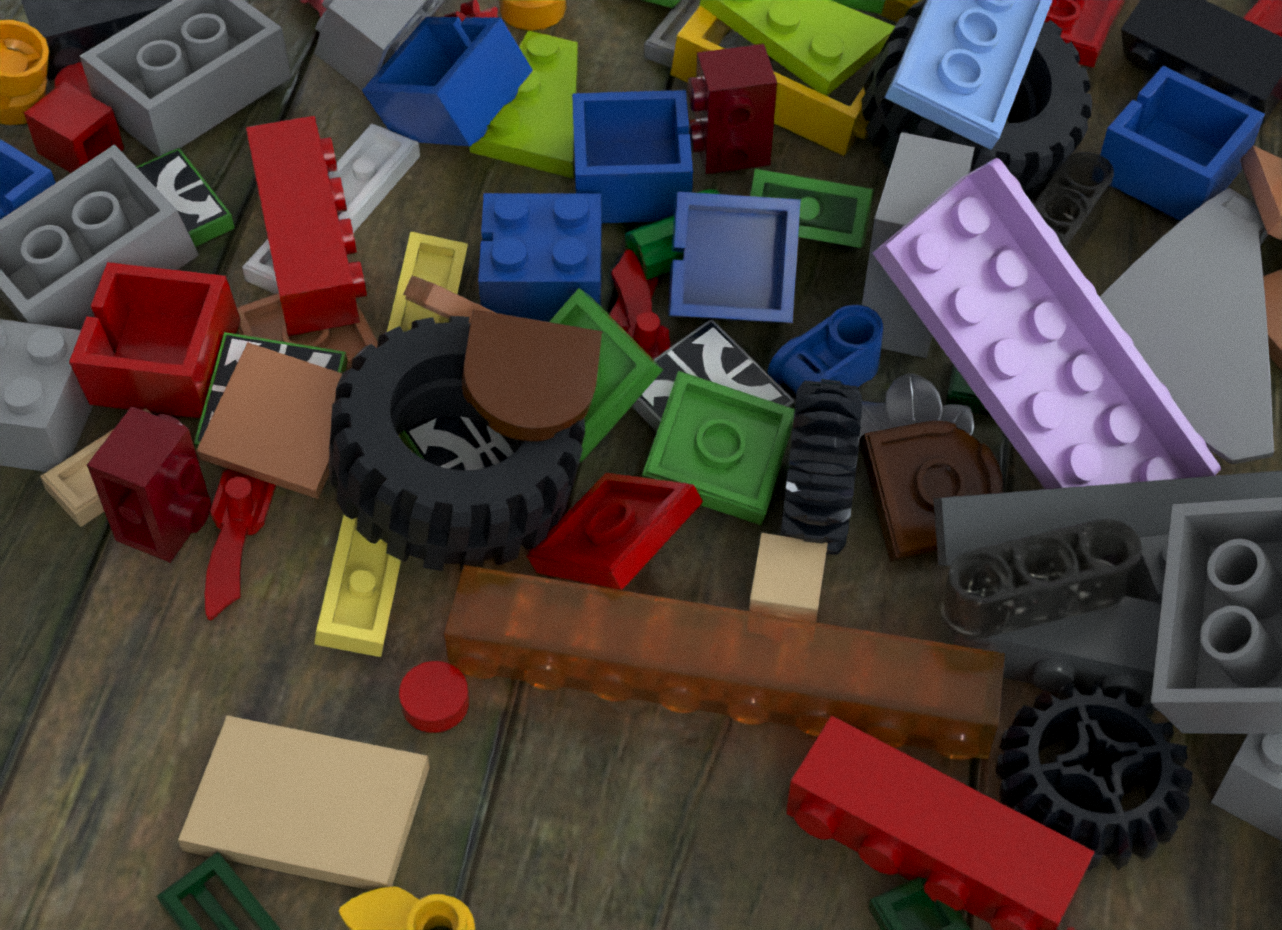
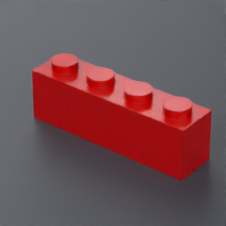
M315 115L246 127L288 336L360 323L356 298L367 297V291L360 261L349 263L347 255L357 253L350 218L339 220L337 213L347 212L341 178L329 179L328 176L329 172L338 171L331 137L320 139Z
M832 715L790 782L786 814L793 817L799 827L818 839L829 840L832 838L858 852L860 858L868 866L883 874L894 875L897 873L908 880L917 877L926 878L924 891L933 901L939 900L955 910L963 909L991 924L993 930H1058L1095 853L1087 847Z

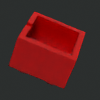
M107 262L90 306L95 317L86 316L69 360V364L89 405L130 409L132 406L140 410L147 408L153 413L201 418L224 332L236 334L241 321L227 277Z

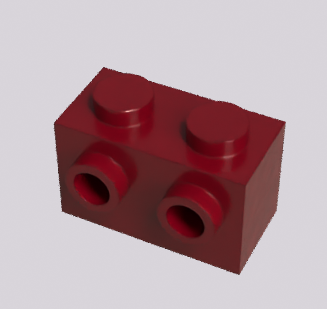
M764 44L697 52L696 77L688 78L689 103L692 112H695V119L688 120L691 153L699 152L705 174L771 165L777 80Z
M131 406L88 462L87 467L115 541L171 563L191 533H197L206 523L211 509V501L189 428L172 416L166 414L156 416Z

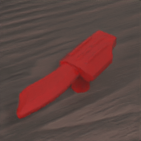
M628 249L611 271V276L621 299L629 326H622V328L654 360L671 348L669 330L663 325L660 326L659 317L652 312V301L645 274L634 251Z
M230 469L222 473L210 509V515L216 527L221 529V532L211 552L206 572L204 595L205 615L208 620H213L227 606L241 598V566L247 535L256 534L264 526L276 489L274 484Z

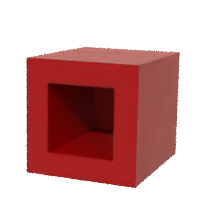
M65 81L24 112L37 154L70 173L113 145H116L120 151L124 150L113 108Z

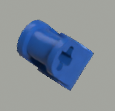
M846 305L837 309L830 317L805 334L795 337L783 345L771 360L768 375L778 385L786 384L795 394L804 381L821 382V379L841 381L843 385L859 387L871 380L878 372L884 329L882 319L877 312L862 305Z

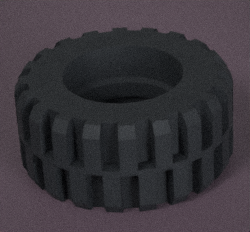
M926 0L918 1L907 10L903 18L898 20L869 70L863 85L865 94L862 98V114L864 119L869 121L866 130L873 147H881L880 159L889 170L901 132L975 147L970 172L998 158L1019 181L1022 190L1029 200H1032L1039 191H1043L1083 140L1088 130L1087 121L1092 115L1091 94L1087 92L1091 87L1086 68H1079L1078 66L1080 61L1078 51L1072 42L1066 44L1060 37L1062 30L1051 19L1047 23L1044 21L1008 114L1007 120L1009 124L1005 123L999 140L990 150L885 98Z
M450 316L449 323H435L433 317L412 322L411 330L403 332L399 326L378 336L377 348L372 344L365 346L352 359V368L342 373L336 387L335 402L332 404L328 469L331 485L337 489L336 501L344 515L350 519L358 517L356 530L370 543L376 544L380 539L386 542L387 554L403 562L407 561L409 555L423 559V568L443 571L444 564H460L461 572L482 570L484 560L492 558L496 565H502L518 558L521 545L526 550L534 549L547 538L549 527L557 525L566 510L583 451L582 443L585 436L584 418L572 426L556 432L554 438L548 440L524 441L501 435L509 444L513 454L496 465L477 470L443 468L427 462L413 453L398 435L408 427L425 419L439 416H460L489 426L490 422L482 417L472 404L467 403L462 391V373L470 329L469 317Z

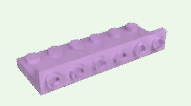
M995 158L960 178L872 252L1044 489L1214 476L1221 470V466L1207 448L1204 439L1191 426L1171 398L1166 386L1158 380L1138 352L1131 337L1120 327L1097 295L1093 284L1082 274L1060 243L1057 234L1047 225L1022 190L1019 181L1009 172L1000 159ZM1127 550L1092 554L1101 565L1117 561Z

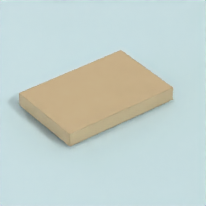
M226 716L178 842L184 852L211 857L216 852H219L224 860L369 891L382 887H392L430 768L428 756Z

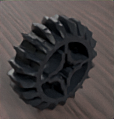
M821 379V382L804 381L796 393L780 536L804 539L803 542L820 544L826 542L828 543L826 554L838 555L845 547L847 541L862 415V396L857 386L843 385L841 381Z
M1069 681L1060 689L1058 697L1043 690L1035 698L1033 707L1023 705L1016 712L1012 726L1004 731L999 746L1002 749V754H999L995 765L996 777L1003 780L999 789L1000 803L1015 805L1013 810L1094 851L1095 853L1088 866V871L1098 867L1103 855L1109 859L1118 871L1123 866H1127L1132 854L1143 862L1153 856L1158 843L1165 845L1166 842H1170L1178 829L1177 822L1184 819L1190 806V797L1187 794L1193 784V772L1183 767L1188 758L1187 746L1170 743L1174 735L1171 722L1154 724L1151 721L1154 713L1151 702L1138 709L1127 704L1129 699L1126 688L1118 692L1114 698L1103 695L1098 681H1096L1092 686L1088 687L1086 695H1081ZM1060 740H1065L1067 745L1065 754L1057 755L1054 763L1040 765L1039 753L1047 746ZM1144 784L1147 801L1132 810L1124 812L1120 803L1123 795L1128 794L1132 786Z

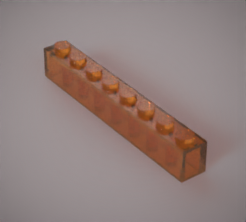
M468 565L463 566L444 631L448 663L458 668L464 674L478 679H489L494 676L526 681L530 685L543 690H557L564 687L593 692L598 697L609 701L620 702L635 699L658 703L671 711L679 713H691L699 710L729 715L732 719L744 724L756 725L770 722L794 726L807 734L815 736L820 735L832 715L893 748L906 745L936 750L939 754L956 760H966L973 757L988 759L999 726L1005 653Z

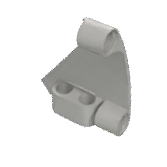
M1228 188L1205 202L1160 238L1100 296V299L1120 327L1131 337L1138 352L1158 380L1166 386L1171 398L1194 430L1206 442L1209 451H1212L1232 465L1273 457L1274 441L1266 302L1260 246L1268 234L1256 203Z

